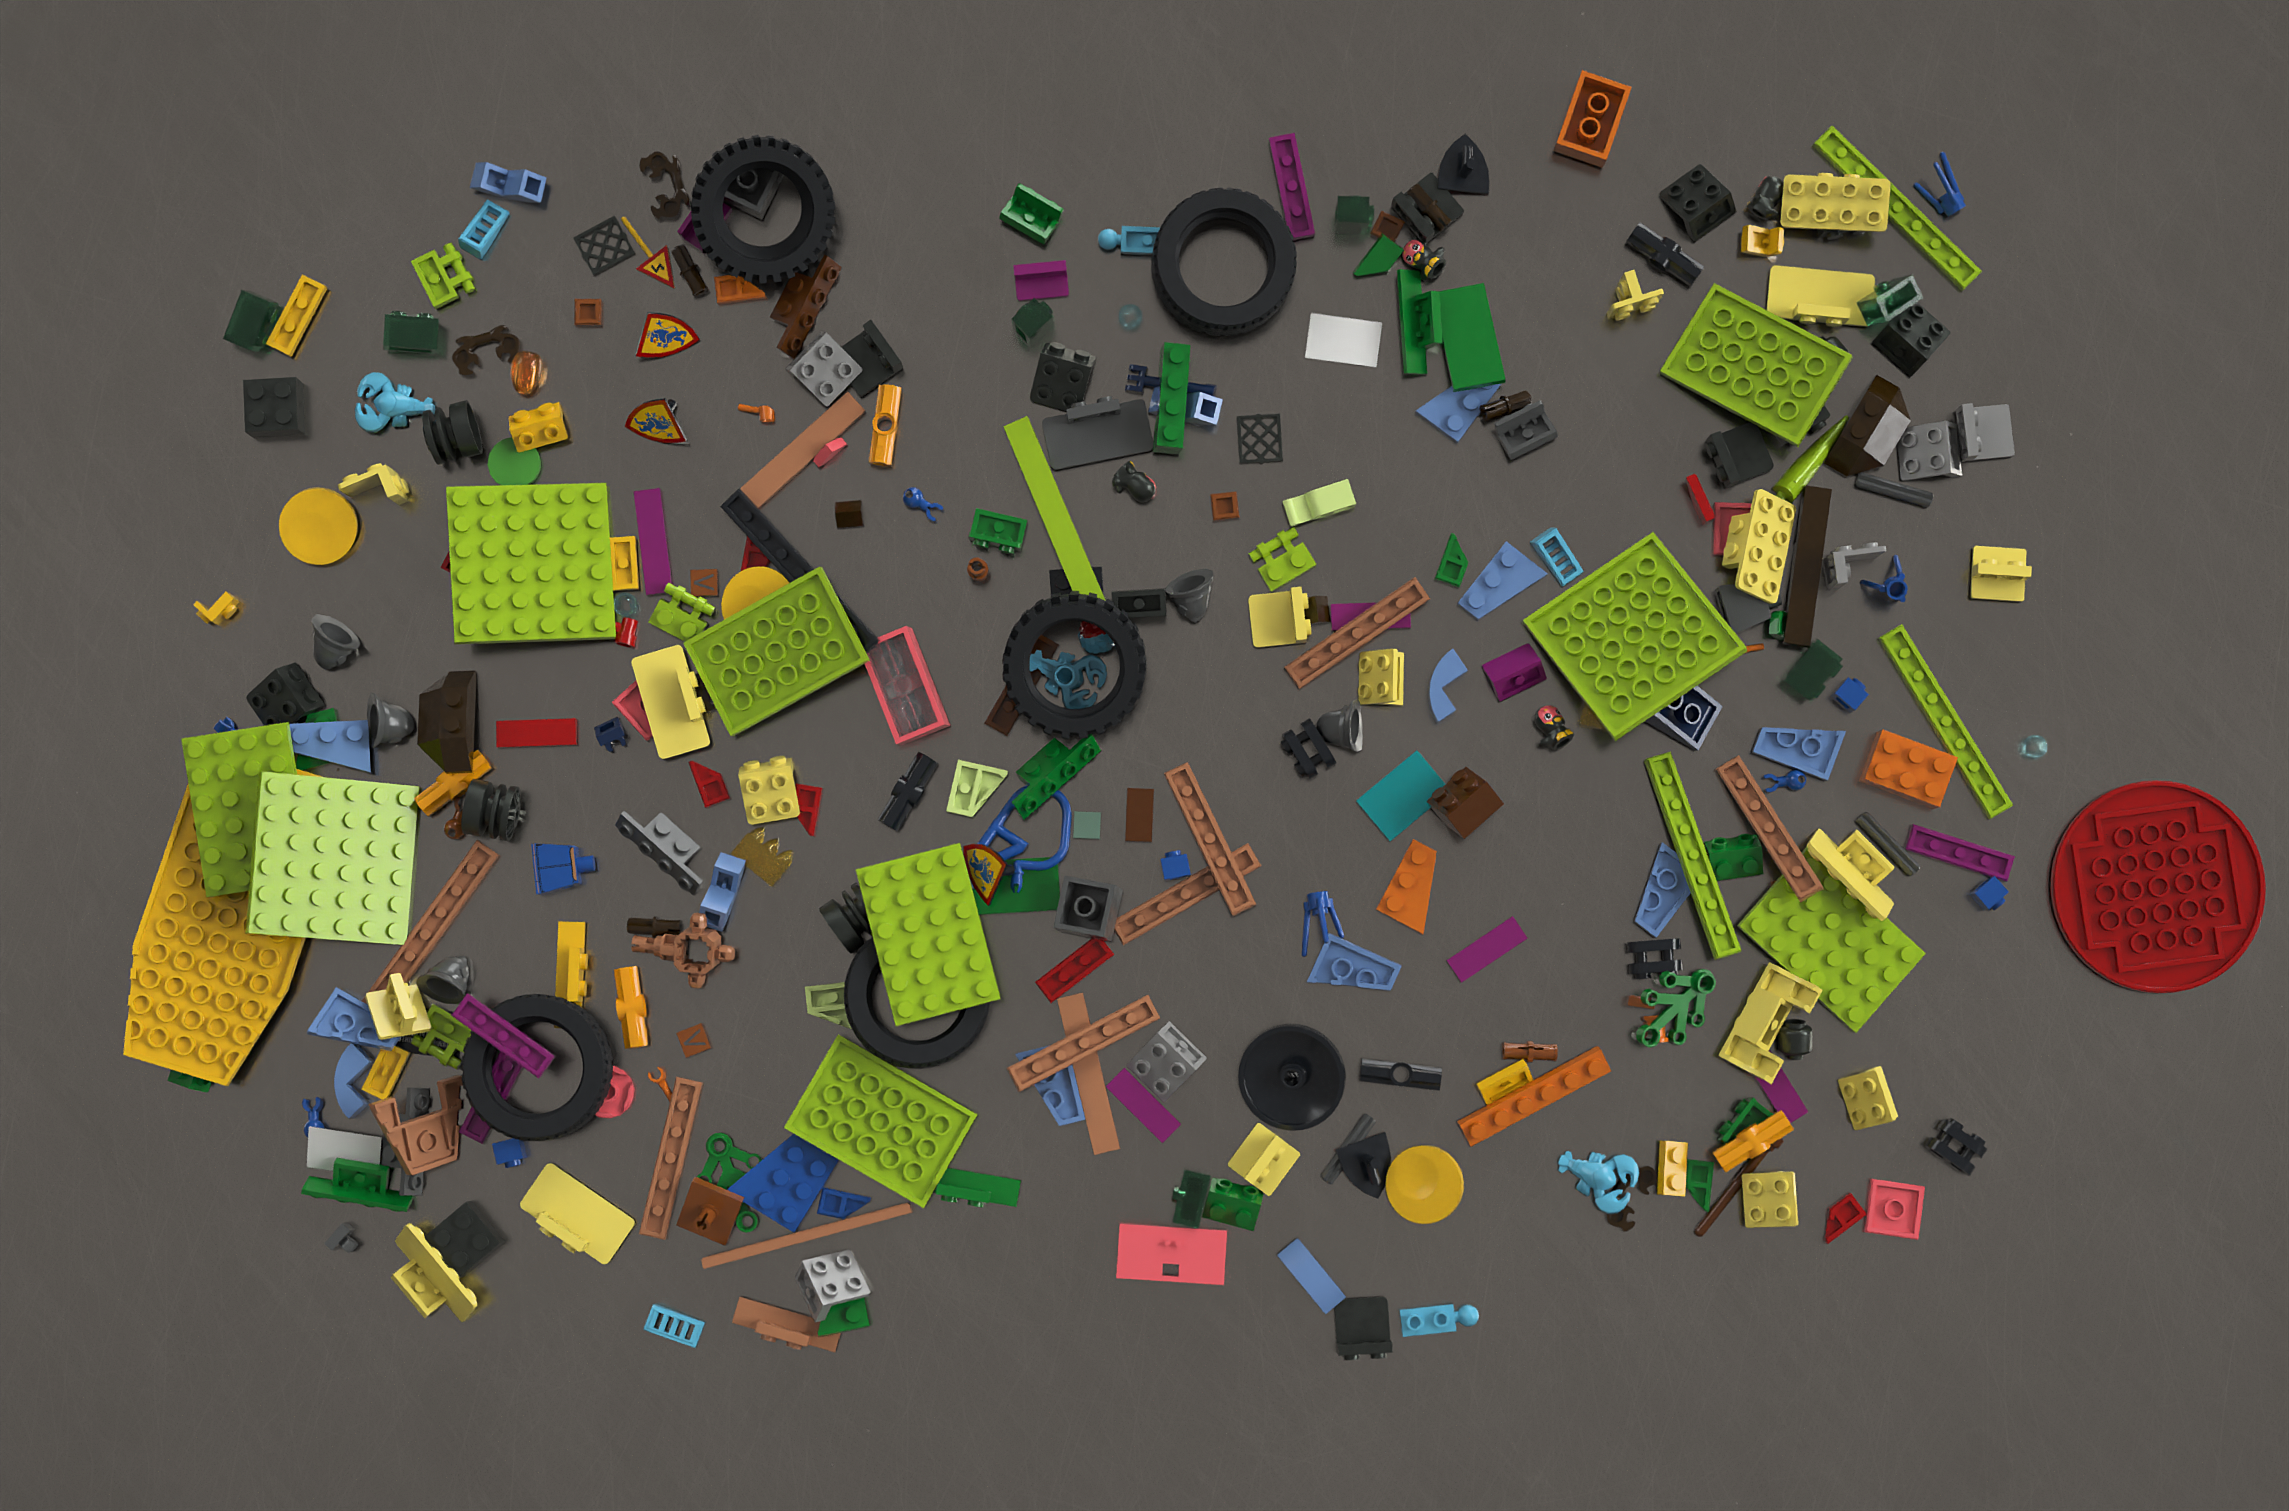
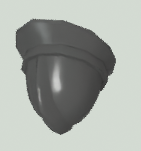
M1207 568L1192 570L1178 576L1165 589V594L1171 597L1172 603H1175L1180 614L1192 622L1199 621L1209 606L1210 591L1212 590L1211 582L1214 573Z
M316 614L311 619L314 628L313 656L316 663L324 670L340 666L346 661V657L360 646L358 637L342 622L330 616Z
M370 693L367 703L369 740L372 748H375L380 743H387V741L389 743L399 742L414 730L413 718L407 710L397 705L387 704L386 701H381L375 693Z
M1354 699L1342 709L1321 715L1317 721V730L1320 735L1329 743L1342 746L1343 748H1350L1355 753L1362 750L1363 732L1360 702Z
M460 955L441 960L433 968L428 969L427 973L418 977L416 984L419 990L431 999L445 1004L461 1003L466 996L465 992L469 978L467 959L465 956Z

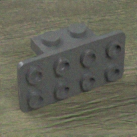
M1111 396L1099 398L1097 403L1089 405L1086 402H1077L1071 404V408L1066 409L1067 414L1048 417L1042 421L1050 465L1054 470L1148 452L1153 449L1147 409L1142 399L1119 403L1118 399L1113 400Z

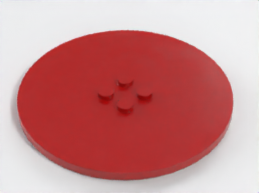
M2158 780L2142 781L2113 789L2088 804L2070 823L2061 838L2053 860L2050 887L2056 920L2064 938L2074 953L2089 968L2106 980L2119 986L2145 993H2173L2201 986L2226 972L2238 961L2252 942L2263 915L2266 892L2265 873L2258 848L2250 832L2235 813L2221 801L2198 788L2182 783Z

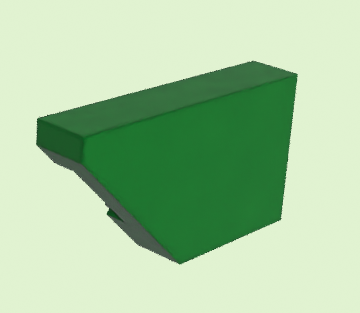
M1382 233L1354 269L1353 273L1356 276L1389 271L1404 249Z
M1451 533L1434 580L1460 588L1468 561L1457 541L1456 535Z
M1687 1159L1686 1189L1702 1210L1709 1212L1714 1162Z

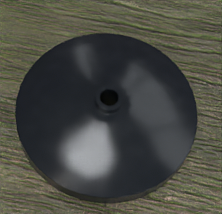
M1282 1024L1260 1033L1249 1044L1240 1062L1238 1080L1242 1097L1254 1115L1263 1122L1278 1129L1295 1131L1314 1127L1325 1121L1335 1111L1345 1090L1346 1071L1338 1049L1324 1034L1305 1025ZM1290 1071L1296 1072L1298 1077H1292Z

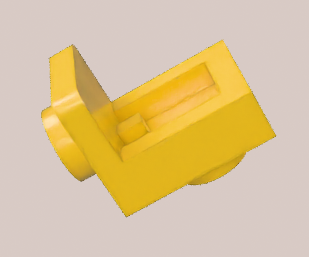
M1752 225L1743 226L1741 252L1766 258L1781 254L1784 246V229L1781 227L1767 229Z
M225 592L210 609L198 601L193 605L198 609L196 614L208 624L211 621L219 625L224 618L229 619L236 612V605L240 601L232 594Z

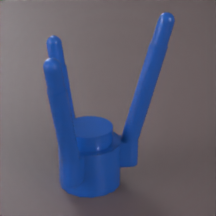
M1941 152L1940 156L1950 181L1949 184L1939 164L1934 162L1933 166L1947 192L1939 197L1941 203L1919 183H1914V187L1935 206L1939 214L1945 212L1947 217L1965 207L1966 204L1963 201L1964 198L1959 191L1946 154Z
M1897 555L1893 556L1897 575L1886 579L1884 585L1867 580L1860 581L1862 585L1885 592L1891 599L1901 602L1906 600L1905 595L1907 594L1908 587L1903 581L1905 574L1902 572Z
M1328 891L1307 894L1308 902L1303 903L1305 910L1302 939L1303 957L1307 955L1311 911L1313 916L1319 915L1324 943L1329 942L1325 918L1328 910L1339 937H1344L1341 924L1334 909L1333 898H1329Z

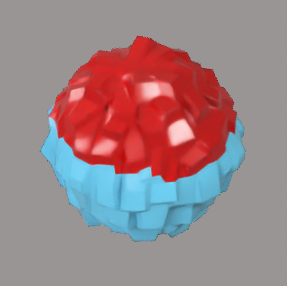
M1084 621L1080 623L1078 638L1082 647L1087 652L1097 654L1109 651L1115 646L1111 638L1099 627Z

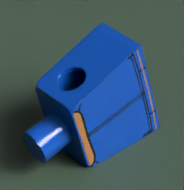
M531 844L537 895H546L581 885V873L595 871L594 856L579 857V850L576 846Z

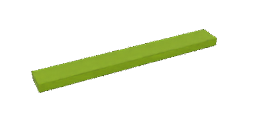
M1833 126L1812 145L1843 176L1845 174L1860 175V178L1887 179ZM1891 183L1888 220L1963 291L1982 271Z
M1028 416L1003 426L1072 591H1079V594L1089 595V592L1097 594L1098 598L1105 600Z
M1901 624L1879 637L1878 640L1948 754L1958 757L1955 765L1988 819L2013 806L1904 626Z
M1667 752L1644 760L1714 960L1740 953L1742 950L1672 754Z

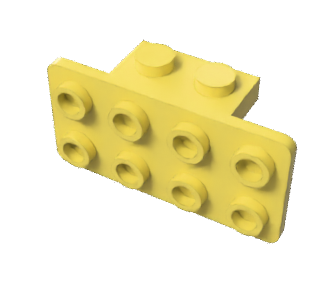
M1818 173L1817 176L1786 175L1783 184L1780 223L1784 228L1884 232L1888 224L1891 183L1888 179L1860 178V175L1845 174L1844 177H1833L1831 173Z
M1774 265L1769 272L1766 310L1782 319L1798 320L1802 324L1820 322L1826 323L1827 326L1840 327L1842 325L1867 327L1872 322L1875 277L1871 274Z
M1763 489L1755 490L1750 513L1732 516L1724 548L1722 566L1728 569L1738 568L1735 581L1737 589L1766 603L1774 604L1778 600L1796 507Z
M675 645L633 658L631 662L659 757L667 759L709 746L710 738L702 715L703 712H706L702 697L697 698L694 688L698 687L697 678L694 671H689L683 648L680 645Z
M1821 829L1816 830L1807 843L1808 852L1811 857L1816 861H1821L1827 867L1830 876L1835 880H1840L1846 886L1849 895L1854 899H1859L1865 905V909L1870 916L1884 921L1890 913L1894 902L1877 884L1893 871L1894 866L1857 829L1839 846Z
M552 1163L544 1167L520 1202V1207L537 1219L536 1223L541 1225L539 1230L550 1238H553L554 1235L563 1241L561 1245L570 1252L575 1253L576 1250L578 1252L584 1251L602 1264L610 1262L635 1225L633 1218Z
M408 1223L395 1239V1242L410 1262L391 1276V1279L424 1318L446 1303L461 1322H464L478 1306L475 1294L461 1284L456 1271L448 1268L442 1261L440 1252L427 1243L422 1230Z

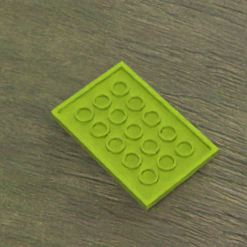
M1714 283L1661 368L1660 374L1799 447L1853 357L1852 354Z
M820 566L683 643L730 736L741 733L870 661L828 577Z
M289 722L181 738L206 897L249 891L259 772L297 775Z
M960 843L855 870L896 1027L1001 999Z
M1806 847L1801 853L1822 884L1823 890L1800 903L1784 876L1781 875L1737 926L1786 971L1822 989L1823 991L1818 1000L1852 1032L1857 1033L1926 953L1888 918L1880 921L1878 918L1875 919L1870 916L1865 909V905L1859 899L1851 897L1846 890V886L1840 880L1832 878L1827 871V867L1821 861L1813 859Z
M838 1034L784 1128L924 1208L977 1114Z

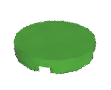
M510 437L502 439L494 445L489 454L488 468L490 475L499 485H531L540 474L541 459L536 448L520 453L517 452L514 441Z

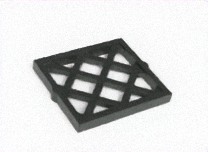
M615 215L573 237L582 254V258L586 261L593 276L635 254L626 233L623 232ZM609 224L607 231L600 229ZM613 224L618 226L620 230L619 235L611 233ZM593 232L591 240L583 238ZM597 232L605 234L603 243L594 241ZM609 236L618 238L615 247L607 245ZM621 240L626 241L629 247L628 251L619 248ZM581 241L589 243L587 252L581 248ZM593 245L602 247L599 256L591 253ZM605 248L614 250L612 259L603 257ZM618 252H621V253H624V254H625V255H623V256H621V257H619V258L616 259V256H617V253H618ZM589 257L598 259L596 268L591 266L588 261ZM602 260H603V261H606V262H610V263H608V264H606V265L600 267V264H601V261H602Z
M1280 414L1237 416L1239 464H1263L1264 462L1283 461ZM1263 418L1274 419V421L1269 426H1267L1261 420ZM1245 419L1256 420L1251 427L1247 426L1243 421ZM1258 423L1266 429L1260 436L1253 431ZM1276 423L1278 435L1271 429ZM1241 425L1247 430V432L1242 437ZM1268 432L1275 437L1270 445L1262 439ZM1249 433L1257 438L1252 445L1244 440ZM1277 441L1279 446V453L1274 448H1272ZM1259 442L1267 447L1262 454L1254 449ZM1242 443L1249 448L1243 455ZM1269 450L1276 455L1275 458L1265 459L1264 456ZM1251 451L1258 456L1254 460H1247L1245 457Z

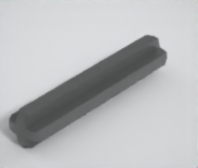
M1861 472L1856 479V486L1924 507H1929L1933 501V493L1870 474Z
M1864 812L1858 817L1857 823L1907 875L1912 876L1919 870L1920 865L1869 812Z
M1364 1114L1341 1147L1365 1139L1375 1125V1119L1368 1114ZM1337 1153L1321 1174V1178L1328 1184H1333L1343 1170Z

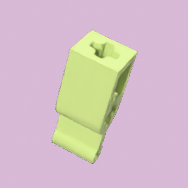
M1348 479L1282 501L1290 527L1310 520L1327 517L1356 506Z

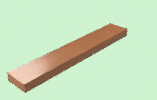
M849 392L845 393L740 489L760 509L812 462L825 444L837 439L866 411Z
M1413 577L1291 661L1284 668L1300 689L1430 600V597L1417 578Z
M1738 755L1716 768L1717 773L1800 903L1823 890L1822 884L1740 756Z
M1188 762L1165 772L1164 776L1232 917L1256 906V902Z
M1248 843L1231 852L1243 876L1261 867ZM1209 867L1203 868L1118 917L1114 930L1123 945L1129 943L1219 891Z
M1083 993L1057 999L1066 1037L1090 1025ZM1095 1052L1074 1063L1073 1069L1093 1153L1097 1155L1120 1149L1098 1054Z
M1146 995L1006 1069L1017 1091L1020 1092L1160 1019L1149 995Z
M676 1077L639 1231L641 1235L666 1240L703 1082Z

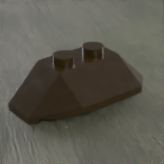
M1878 375L1875 376L1823 465L1844 477L1853 476L1854 474L1870 471L1885 465L1911 421L1898 386Z
M475 670L448 672L419 694L417 745L446 774L473 772L477 673Z

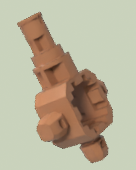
M694 913L690 918L689 928L679 935L664 934L663 936L658 935L656 938L634 935L631 944H636L631 947L632 952L654 953L656 957H660L662 960L674 961L675 967L680 972L689 973L688 983L691 988H701L705 983V975L720 962H729L735 957V949L728 945H721L720 934L715 929L706 928L707 918L704 913ZM686 939H702V942H706V946L709 947L707 951L709 962H693V959H689V955L686 954L688 950Z

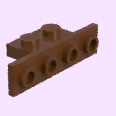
M826 255L823 256L812 278L798 272L794 273L795 276L788 280L770 315V318L787 326L776 348L792 359H795L842 268Z

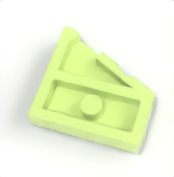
M958 760L946 812L973 818L1007 777L1008 771Z
M845 982L805 987L808 1014L852 1029L847 1019L844 1005Z

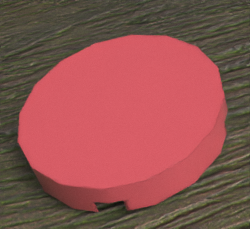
M613 1066V1076L610 1080L611 1086L608 1095L604 1099V1103L599 1111L594 1114L599 1118H614L622 1115L630 1108L634 1100L635 1087L632 1078L625 1070L617 1066Z

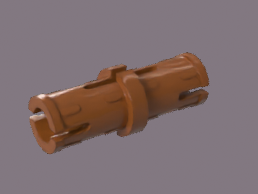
M972 558L967 567L969 576L975 581L986 579L988 574L987 563L981 558Z
M1527 1041L1526 1044L1503 1042L1502 1045L1503 1060L1524 1059L1526 1062L1532 1063L1533 1060L1556 1061L1558 1056L1557 1044H1534L1533 1041Z

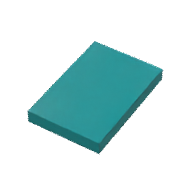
M1416 750L1357 799L1356 802L1390 842L1431 808L1426 801L1432 797L1436 789L1443 787L1445 783Z

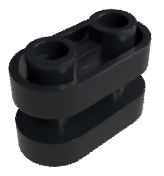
M1309 718L1300 723L1303 729L1301 733L1295 735L1293 730L1290 729L1282 734L1284 740L1280 741L1285 752L1288 755L1292 753L1297 760L1294 766L1302 778L1307 776L1310 780L1318 775L1316 766L1323 763L1328 769L1336 764V760ZM1308 740L1317 752V754L1310 758L1301 745Z
M1680 938L1627 942L1628 953H1636L1637 963L1629 964L1630 974H1635L1636 979L1652 978L1651 973H1663L1664 971L1678 975V971L1683 970L1682 960H1674L1673 950L1681 949ZM1663 951V961L1647 962V952Z
M1950 1118L1948 1121L1942 1119L1937 1127L1942 1133L1939 1140L1930 1137L1925 1147L1958 1171L1970 1176L1976 1168L1970 1160L1974 1155L1982 1159L1988 1150L1984 1146L1986 1141L1974 1133L1970 1136L1962 1131L1964 1126L1953 1118ZM1951 1140L1964 1148L1961 1155L1948 1147Z

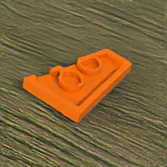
M1413 839L1376 910L1423 935L1437 851Z

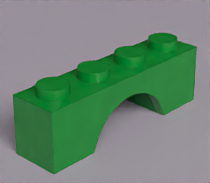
M1164 342L1160 349L1158 374L1160 392L1154 427L1153 452L1179 455L1183 449L1191 345Z

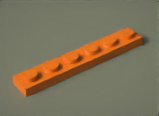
M1596 1046L1457 1122L1468 1144L1472 1147L1611 1072V1069L1599 1046Z

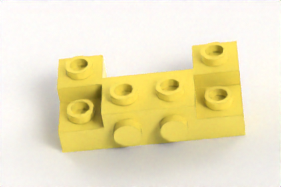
M1769 962L1754 991L1748 996L1747 1004L1741 1015L1735 1020L1734 1027L1718 1056L1772 1084L1784 1060L1768 1052L1792 1007L1795 1006L1810 1014L1823 990L1815 984Z

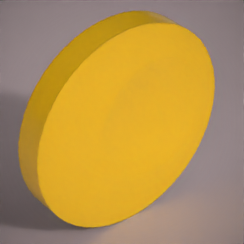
M309 488L295 494L284 506L279 519V533L286 549L297 559L314 565L329 564L342 558L354 544L358 531L357 517L351 504L339 493L326 488Z
M751 567L739 572L729 581L722 596L721 609L724 620L790 582L782 573L767 567Z
M1421 1145L1409 1148L1400 1153L1388 1169L1386 1176L1388 1199L1395 1211L1411 1222L1430 1224L1441 1221L1455 1211L1462 1199L1464 1180L1461 1169L1449 1153L1438 1147Z

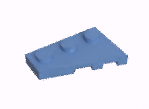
M1501 384L1453 392L1451 386L1417 409L1415 413L1458 443L1480 414V405L1487 404Z
M1506 541L1457 605L1476 620H1479L1533 583L1545 577L1548 573Z
M368 720L289 724L295 754L371 774Z
M1762 727L1752 753L1828 781L1846 731Z
M1663 842L1660 844L1634 920L1637 925L1654 938H1657L1691 893L1677 853Z
M1328 933L1329 942L1323 944L1307 982L1312 983L1318 982L1391 990L1402 965Z
M337 987L307 1030L308 1035L392 1051L400 1037L380 1040L368 1005Z
M1048 1046L1016 1053L1015 1055L1021 1061ZM1073 1065L1034 1084L1059 1126L1085 1120Z

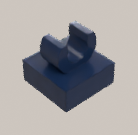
M618 716L594 727L600 746L605 745L609 752L613 751L611 745L613 740H619L622 746L626 744L623 725Z

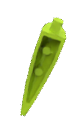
M1847 415L1820 436L1785 471L1772 487L1777 493L1775 496L1791 504L1795 501L1831 452L1849 420Z

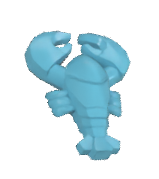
M372 372L365 375L357 389V395L362 398L366 388H370L366 398L373 397L381 390L383 391L373 401L376 409L380 412L379 415L367 404L364 405L367 414H363L361 403L356 404L355 419L359 427L366 432H378L384 428L391 418H394L392 427H404L407 425L406 416L419 415L426 410H431L433 414L435 412L432 398L427 397L424 402H420L409 397L412 391L411 387L397 384V392L394 391L390 379L383 373Z
M1036 650L1035 654L1030 655V671L1032 672L1038 668L1049 678L1045 683V688L1054 695L1058 694V687H1061L1062 702L1065 708L1082 709L1094 704L1097 698L1096 692L1088 699H1084L1083 696L1089 694V689H1083L1072 693V689H1076L1084 683V676L1081 671L1085 669L1086 675L1092 684L1095 682L1094 674H1097V687H1102L1107 676V669L1101 658L1087 655L1072 664L1071 661L1075 659V655L1061 652L1058 661L1042 658L1041 650Z
M1566 1151L1565 1155H1561L1558 1161L1560 1166L1558 1171L1564 1173L1569 1170L1572 1174L1576 1175L1580 1179L1576 1189L1586 1196L1590 1195V1188H1593L1595 1203L1600 1211L1607 1214H1615L1625 1208L1631 1194L1629 1192L1621 1200H1617L1616 1197L1622 1194L1623 1190H1614L1605 1194L1604 1190L1616 1184L1614 1169L1617 1170L1624 1184L1627 1182L1626 1174H1630V1187L1635 1186L1639 1177L1638 1164L1632 1157L1620 1154L1603 1164L1602 1161L1606 1156L1604 1154L1601 1155V1153H1590L1588 1161L1573 1159L1572 1152Z

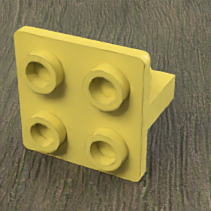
M1635 270L1625 272L1618 282L1619 287H1616L1619 302L1611 305L1606 314L1607 318L1615 317V320L1619 321L1630 317V312L1640 310L1641 313H1645L1655 309V305L1659 303L1664 294L1663 289L1642 294Z
M1973 547L1970 597L1972 599L2024 601L2025 580L2031 577L2032 566H2026L2027 551L2017 548Z
M1397 649L1360 652L1358 664V701L1360 705H1403L1404 653L1398 652Z
M401 973L389 976L386 990L366 993L367 1005L380 1040L429 1032L431 1030V1024L418 986H408L407 983H404Z
M1881 1066L1838 1080L1855 1130L1892 1122L1898 1117Z
M1257 1123L1230 1159L1228 1166L1266 1195L1271 1196L1299 1158L1300 1152L1261 1123Z
M1775 1171L1742 1174L1744 1217L1747 1228L1798 1225L1794 1172Z

